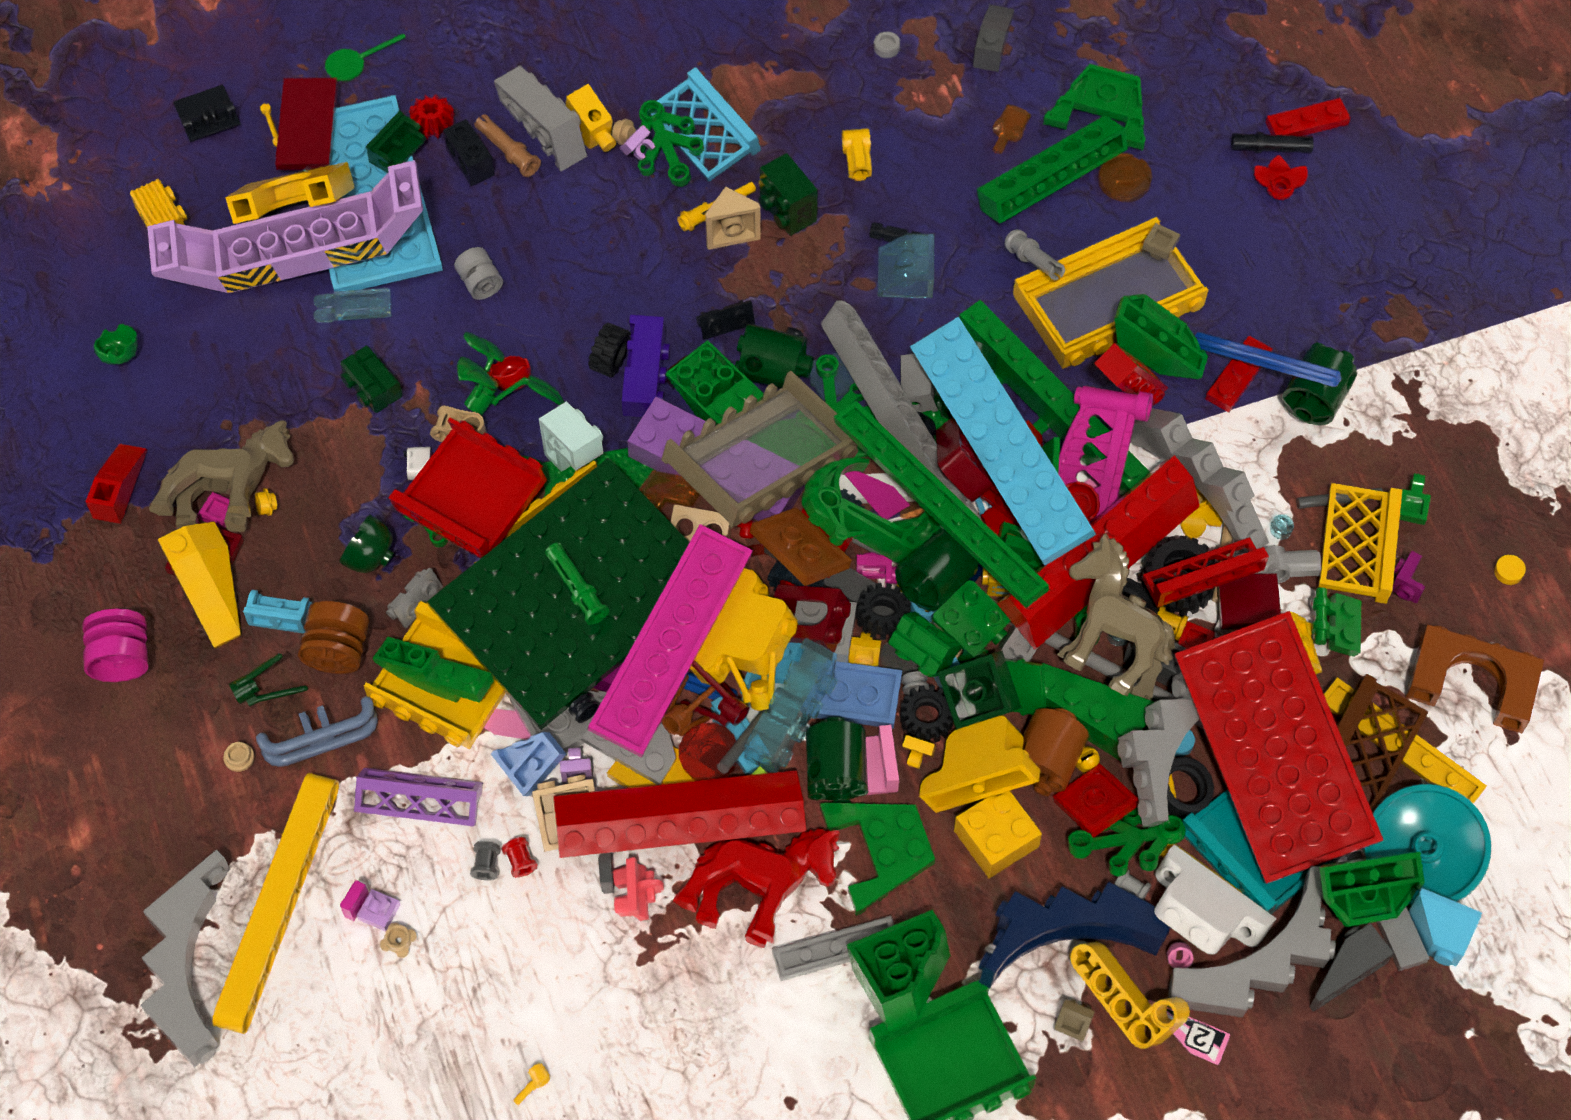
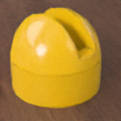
M1084 747L1076 765L1077 769L1086 773L1098 765L1100 761L1098 752L1093 747ZM1089 754L1092 755L1082 762L1081 758Z

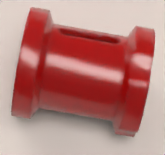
M525 837L512 839L501 848L502 853L507 855L512 866L511 874L514 878L529 875L538 866L536 860L531 858L527 848L528 841Z

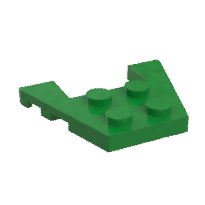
M1089 63L1071 84L1064 96L1061 95L1052 110H1048L1044 116L1043 124L1066 130L1073 109L1100 116L1106 115L1111 119L1126 122L1127 146L1140 150L1144 149V117H1142V93L1139 76Z
M820 804V811L827 830H840L859 825L877 878L848 886V893L856 916L865 912L875 902L887 897L888 893L901 884H906L935 864V857L916 805Z

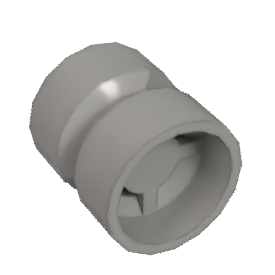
M481 247L468 249L456 259L454 263L455 269L474 299L481 300L491 297L502 287L503 278L493 265L485 249Z

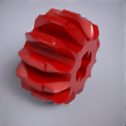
M425 94L424 100L415 99V105L410 106V118L421 126L418 131L424 134L427 140L431 135H435L439 139L440 133H443L444 129L454 124L453 107L449 105L446 98L439 99L437 94L432 98Z

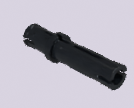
M1256 132V134L1232 133L1231 150L1255 151V153H1262V151L1312 153L1314 146L1313 136L1263 134V132Z

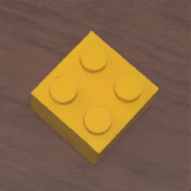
M1010 791L982 800L958 815L954 826V832L989 879L1039 848L1042 836L1041 831Z

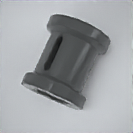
M476 842L474 844V852L476 853L474 867L470 870V875L478 880H495L498 876V871L495 868L497 855L501 852L500 845L493 842Z

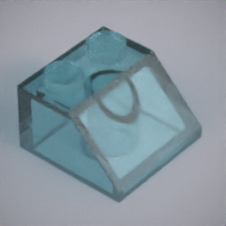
M907 233L879 248L878 297H933L934 234Z

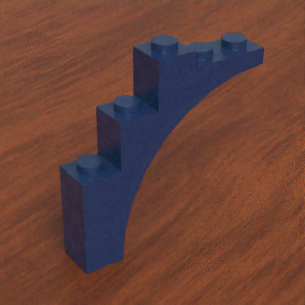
M1108 882L1103 892L1096 891L1091 902L1064 887H1061L1056 897L1050 895L1044 906L1015 891L1009 901L1005 899L1002 901L995 916L1000 918L996 928L999 932L993 942L996 948L993 953L987 951L978 968L983 971L979 983L991 988L1001 973L1018 958L1041 946L1062 940L1082 938L1111 940L1134 946L1156 956L1171 927L1155 915V906Z

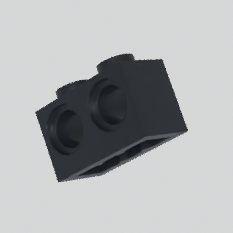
M467 119L443 130L446 150L470 186L495 176L492 156Z

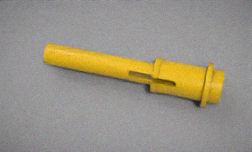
M749 182L734 191L748 196L756 191V187L752 182ZM715 201L709 204L704 202L688 212L682 211L680 216L677 217L683 231H692L696 225L706 221V212L704 211L708 210Z

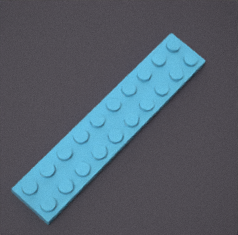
M959 316L911 345L910 347L1043 564H1049L1095 536L1096 533Z

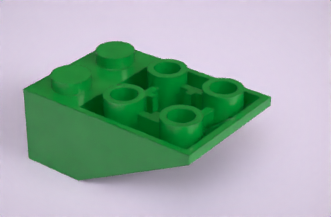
M708 340L665 373L694 414L705 421L712 418L716 422L715 426L722 422L727 408L732 406L737 414L742 411L747 397L753 395L757 398V402H759L764 395L757 386Z

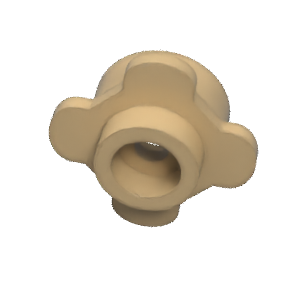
M392 923L388 926L384 939L380 941V947L385 952L392 951L397 954V957L404 958L409 954L408 948L410 944L417 939L416 932L413 929L408 930L398 923ZM397 938H401V942L399 943L395 942V940Z

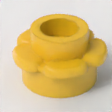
M264 488L263 492L255 493V504L258 514L271 516L273 510H277L275 494L268 493L267 488Z

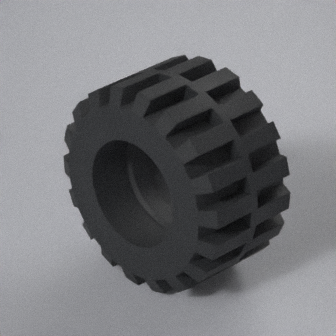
M1180 535L1179 539H1175L1174 536L1168 537L1167 542L1161 540L1157 543L1156 548L1152 547L1149 556H1147L1143 574L1206 553L1209 547L1205 543L1199 545V540L1196 538H1192V541L1186 540L1187 536ZM1212 559L1208 561L1206 567L1216 564L1218 562H1215V559ZM1190 568L1184 569L1188 573L1195 571ZM1162 577L1153 580L1155 586L1158 583L1167 581V579ZM1142 579V583H1141V584H1144L1143 587H1145V588L1147 589V587H1146V585H1145V583H1144V581H1143V579ZM1215 588L1166 604L1164 607L1173 614L1179 612L1180 616H1187L1188 611L1193 615L1199 611L1200 607L1204 609L1207 606Z

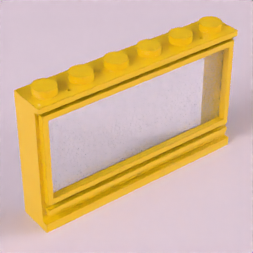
M1157 217L1058 260L1057 262L1065 267V273L1062 277L1054 273L1058 276V280L1051 279L1040 269L1015 279L1013 296L1062 369L1071 365L1077 366L1086 358L1095 354L1101 355L1114 343L1118 344L1114 319L1120 299L1123 296L1146 294L1178 318L1190 311L1196 312L1205 305L1209 289L1203 286L1176 246L1167 260L1161 258L1160 261L1150 257V252L1142 249L1143 242L1155 223L1160 225Z

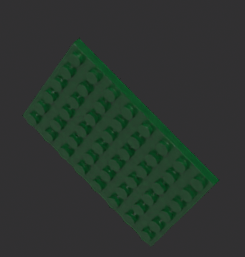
M607 458L426 602L438 618L488 672L492 673L493 678L538 728L542 730L568 709L575 699L586 694L623 664L690 542L619 468ZM552 544H562L586 583L596 588L597 597L602 604L608 606L609 614L599 623L587 625L584 620V613L579 606L573 604L571 591L545 555V550Z

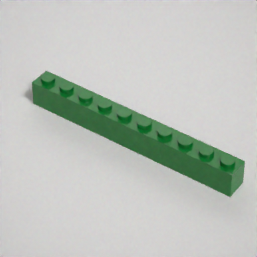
M981 300L959 314L960 320L972 339L989 346L995 351L997 355L995 372L1064 442L1066 434L1080 409L1079 404L1074 403L1075 395ZM1096 416L1090 418L1089 424L1091 427L1087 430V437L1095 438L1110 432ZM1087 443L1084 445L1083 452L1085 455L1081 457V460L1087 466L1107 458L1094 444ZM1128 451L1119 494L1121 496L1150 473L1130 451Z

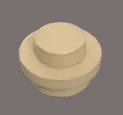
M629 119L618 120L614 124L612 137L619 145H622L636 131L633 122Z
M235 742L229 745L223 756L227 768L235 772L247 770L253 764L255 758L253 749L243 742Z

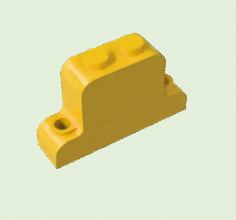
M744 568L695 659L704 668V671H707L719 684L726 679L731 671L727 661L728 656L733 658L738 670L761 676L769 675L771 651H776L777 666L783 658L784 651L791 637L794 636L797 630L798 620L783 600L768 597L767 585L762 582L753 570ZM691 666V671L696 675V677L701 681V683L710 685L698 673V671L693 666Z
M997 716L957 729L948 736L943 767L940 771L930 774L922 781L919 797L935 813L1037 783L1039 782L1040 768L1029 758V753L1022 750L1023 735L1005 716Z

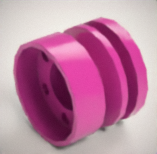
M116 608L94 612L85 618L82 627L85 645L83 660L86 675L103 682H122L136 679L146 673L148 669V650L145 645L147 641V623L144 616L129 609Z

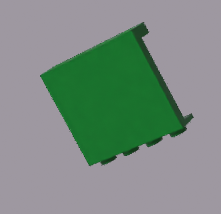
M980 979L927 1002L917 1020L890 1031L886 1029L883 1022L869 1028V1040L908 1120H973L975 1118L974 1115L985 1110L986 1113H991L1001 1108L1003 1101L1012 1097L1015 1100H1019L1032 1092L1031 1089L1034 1087L1036 1077L1034 1074L1029 1075L988 995L990 988L979 983Z

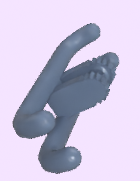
M365 696L361 699L362 710L358 715L330 725L322 705L317 707V715L321 721L322 728L313 731L308 715L302 712L299 713V717L305 734L280 743H272L265 733H259L256 736V742L267 763L277 767L288 766L365 739L376 729L378 723L377 713L374 710L373 700Z

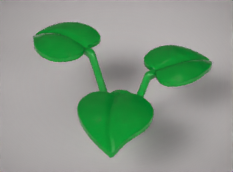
M470 332L463 334L464 339L472 348L487 357L484 369L474 361L463 356L457 362L459 381L465 380L478 383L464 402L465 406L472 412L479 413L482 416L491 403L496 406L502 398L521 385H528L532 390L552 400L559 406L565 403L560 393L551 384L533 375H529L528 378H522L495 396L494 393L499 385L496 379L487 372H489L494 359L499 362L504 361L505 356L495 344Z

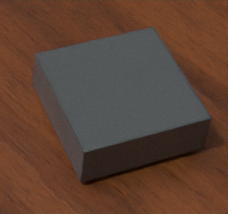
M610 853L599 854L598 864L601 891L603 894L614 893Z

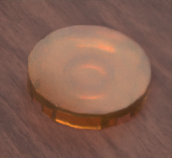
M1129 153L1119 154L1105 162L1101 166L1098 175L1099 186L1104 194L1113 200L1121 202H1133L1143 198L1149 191L1153 178L1151 168L1147 162L1141 158L1140 160L1134 158V155Z

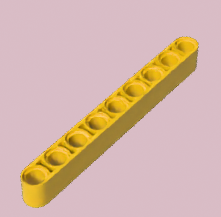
M312 773L306 774L215 1007L212 1018L213 1026L245 1034L248 1031L339 790L338 780Z

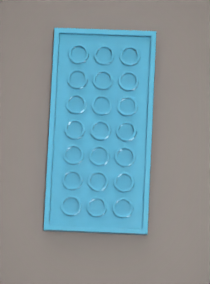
M395 95L336 108L331 165L348 162L355 186L353 190L340 199L372 191L387 174L385 171L369 163L366 145L399 111ZM412 156L406 162L413 161ZM422 191L423 211L388 254L329 268L335 295L443 270Z

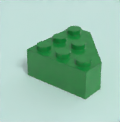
M933 910L846 945L853 973L888 1031L918 1019L951 956L945 928Z

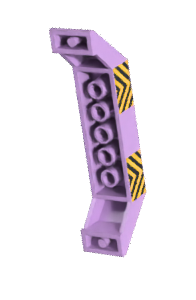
M413 160L389 166L388 173L370 192L338 199L336 202L306 207L213 231L177 224L174 220L147 226L151 273L153 276L232 293L386 255L423 211L417 164Z

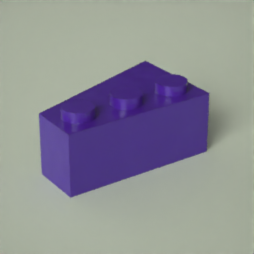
M630 315L631 337L630 341H627V350L629 352L627 367L625 366L622 410L623 416L643 417L655 397L664 400V391H660L661 384H666L667 380L665 375L667 367H663L664 360H669L670 344L665 343L664 317Z

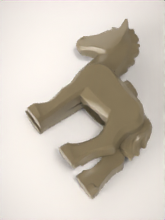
M281 420L272 426L266 427L264 430L260 429L258 432H254L251 439L246 440L245 446L242 449H195L187 452L180 458L178 463L167 471L168 474L162 479L161 487L149 505L150 512L158 516H172L174 511L172 504L176 500V527L179 529L183 526L198 524L197 514L192 510V504L201 493L212 491L229 494L230 500L224 520L226 528L230 532H244L247 527L246 517H251L250 495L259 484L267 462L276 463L281 467H289L294 462L293 454L288 448L287 440L290 438L289 431L286 428L287 422Z
M1105 533L1101 537L1100 542L1093 543L1094 550L1070 568L1069 574L1071 578L1077 581L1090 578L1095 579L1088 601L1087 618L1081 627L1079 635L1057 655L1064 658L1063 662L1082 671L1102 631L1118 638L1135 642L1136 656L1134 662L1123 674L1114 676L1108 686L1124 696H1128L1130 693L1152 701L1156 678L1162 670V662L1169 665L1170 660L1173 659L1171 649H1175L1174 631L1172 626L1163 621L1158 614L1145 607L1147 603L1145 600L1133 594H1130L1129 598L1122 594L1130 572L1127 568L1129 558L1127 557V552L1123 551V545L1116 542L1115 538L1110 539ZM1141 677L1139 684H1137L1136 686H1134V684H1135V682L1138 680V678Z

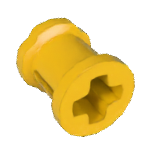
M1161 606L1158 615L1163 621L1172 626L1175 640L1179 641L1189 616H1178L1166 611V607Z

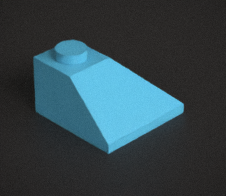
M1421 888L1408 910L1427 954L1434 957V960L1442 965L1457 967L1468 948L1482 912Z

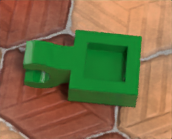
M1414 473L1413 480L1410 481L1409 490L1402 489L1399 520L1425 525L1431 495L1423 494L1425 475Z

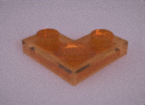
M655 470L651 472L639 488L659 511L666 502L691 507L700 495L682 476Z

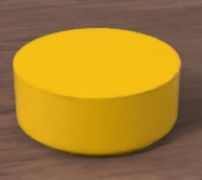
M1515 555L1502 556L1494 568L1496 578L1506 585L1519 583L1526 572L1524 562Z

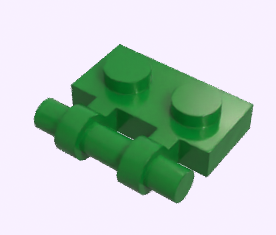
M1317 588L1316 597L1312 601V609L1315 611V621L1312 623L1315 644L1325 645L1327 639H1329V650L1352 657L1357 656L1361 653V600L1335 593L1329 599L1327 598L1328 590L1326 588Z

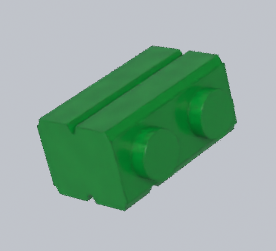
M917 612L902 616L896 627L897 629L893 632L888 642L889 645L896 649L895 654L898 657L907 661H913L919 666L918 670L928 677H937V672L950 668L954 661L953 659L961 648L959 642Z

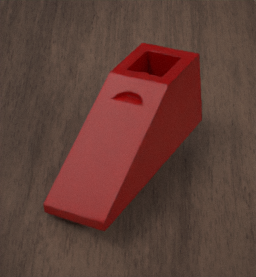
M119 444L94 477L86 499L87 507L93 519L121 524L145 459L147 448Z

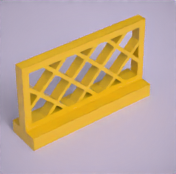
M1331 483L1318 587L1375 597V602L1387 603L1393 589L1402 489L1390 488L1389 492ZM1336 493L1348 495L1353 502L1343 508L1335 499ZM1367 499L1381 501L1380 508L1373 513L1363 502ZM1356 506L1366 516L1357 523L1347 513ZM1340 516L1350 526L1341 533L1333 525V521ZM1369 521L1378 530L1370 538L1360 528ZM1353 531L1363 540L1355 548L1344 538ZM1337 541L1347 550V553L1339 558L1330 550V546ZM1366 546L1375 554V558L1368 563L1357 553ZM1351 556L1361 566L1352 573L1341 563ZM1336 566L1345 578L1340 581L1326 579L1327 571ZM1365 571L1372 579V587L1360 585L1355 577Z

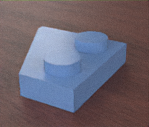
M541 732L527 740L512 743V746L494 750L491 755L523 796H531L532 791L537 789V784L542 783L566 753L550 732Z

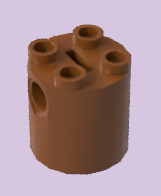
M1062 708L1037 709L1033 713L1023 734L1022 750L1028 752L1029 758L1040 768L1039 782L1030 785L1034 786L1033 789L1036 793L1048 797L1052 792H1062L1066 789L1089 738V733L1084 725L1077 721L1076 716L1068 710Z

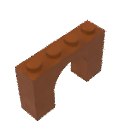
M1427 624L1420 639L1405 698L1435 706L1441 695L1448 669L1465 663L1478 665L1490 672L1499 686L1500 696L1493 725L1522 734L1530 722L1544 659L1537 658L1528 652L1520 653L1507 649L1502 644L1487 643L1478 640L1472 635L1454 633L1442 626Z

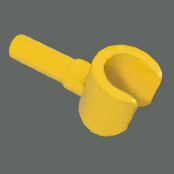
M538 1063L529 1069L528 1074L532 1081L513 1099L518 1106L536 1088L548 1084L550 1075L542 1063Z

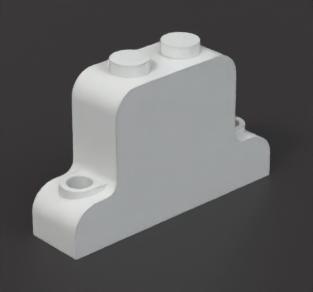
M1173 845L1168 850L1155 872L1157 880L1167 888L1154 909L1155 915L1205 953L1216 954L1230 938H1236L1247 946L1256 947L1264 939L1277 919L1176 845Z

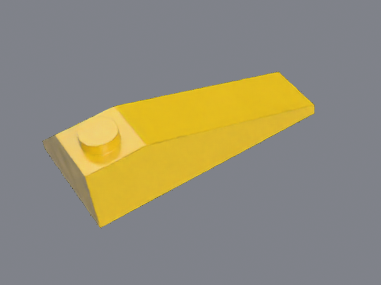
M208 522L183 526L159 538L158 542L214 649L241 636L229 550L216 523Z

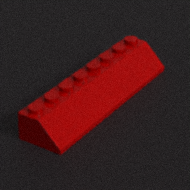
M1175 455L1163 461L1090 523L1096 533L1095 536L1049 564L1041 565L1035 571L1049 584V591L1027 608L1011 593L997 603L1034 650L1088 604L1095 579L1087 578L1077 581L1071 578L1069 574L1071 566L1081 561L1093 551V543L1100 542L1101 537L1106 533L1110 539L1115 538L1116 542L1123 545V551L1127 552V557L1129 558L1127 567L1129 569L1200 507L1193 477Z
M797 770L553 796L559 858L807 831L804 802Z

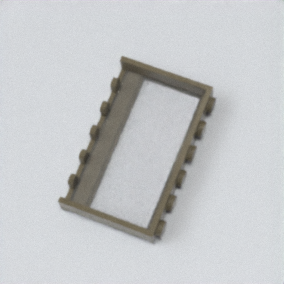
M790 371L787 373L783 387L777 391V387L771 383L765 389L762 400L757 402V398L750 395L745 400L741 412L736 414V410L732 406L727 408L722 422L716 426V422L709 418L703 424L699 436L694 438L695 434L691 430L686 431L682 436L680 446L672 439L667 440L661 460L665 464L669 463L729 522V527L733 528L740 523L745 524L749 522L758 512L769 510L783 497L789 498L798 488L806 485L808 479L819 468L832 461L854 458L858 452V445L835 424L834 416L837 413L799 377Z

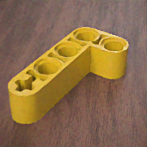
M1090 942L1079 944L1071 951L1070 960L1074 969L1134 1046L1142 1049L1159 1045L1188 1020L1190 1014L1189 1006L1180 997L1162 999L1151 1005L1102 943ZM1107 975L1112 980L1111 989L1106 984ZM1126 1000H1128L1132 1006L1131 1014H1129L1125 1008ZM1168 1005L1174 1012L1173 1020L1167 1015L1166 1009ZM1146 1025L1151 1030V1039H1148L1145 1035Z

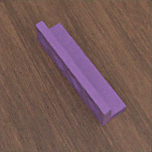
M363 768L356 777L354 812L475 826L478 799L482 795L483 782ZM363 791H375L382 801L376 805L363 804ZM396 794H403L412 804L406 809L397 808L390 799ZM427 797L435 798L442 808L435 813L427 812L421 805V802ZM457 801L469 802V817L458 816L450 806Z

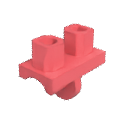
M635 857L626 859V866L613 870L615 886L618 889L627 888V895L615 897L614 910L621 917L634 916L639 921L649 920L648 903L656 901L655 894L664 890V883L661 880L654 879V871H646L644 865L637 864Z

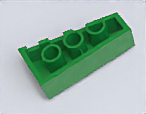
M1044 664L1046 708H1062L1073 713L1077 721L1088 730L1089 738L1087 741L1121 761L1118 754V738L1131 731L1148 730L1145 723V707L1155 702L1130 693L1128 696H1124L1111 689L1108 685Z

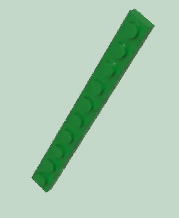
M857 401L834 416L835 424L1025 608L1049 591L1048 583Z

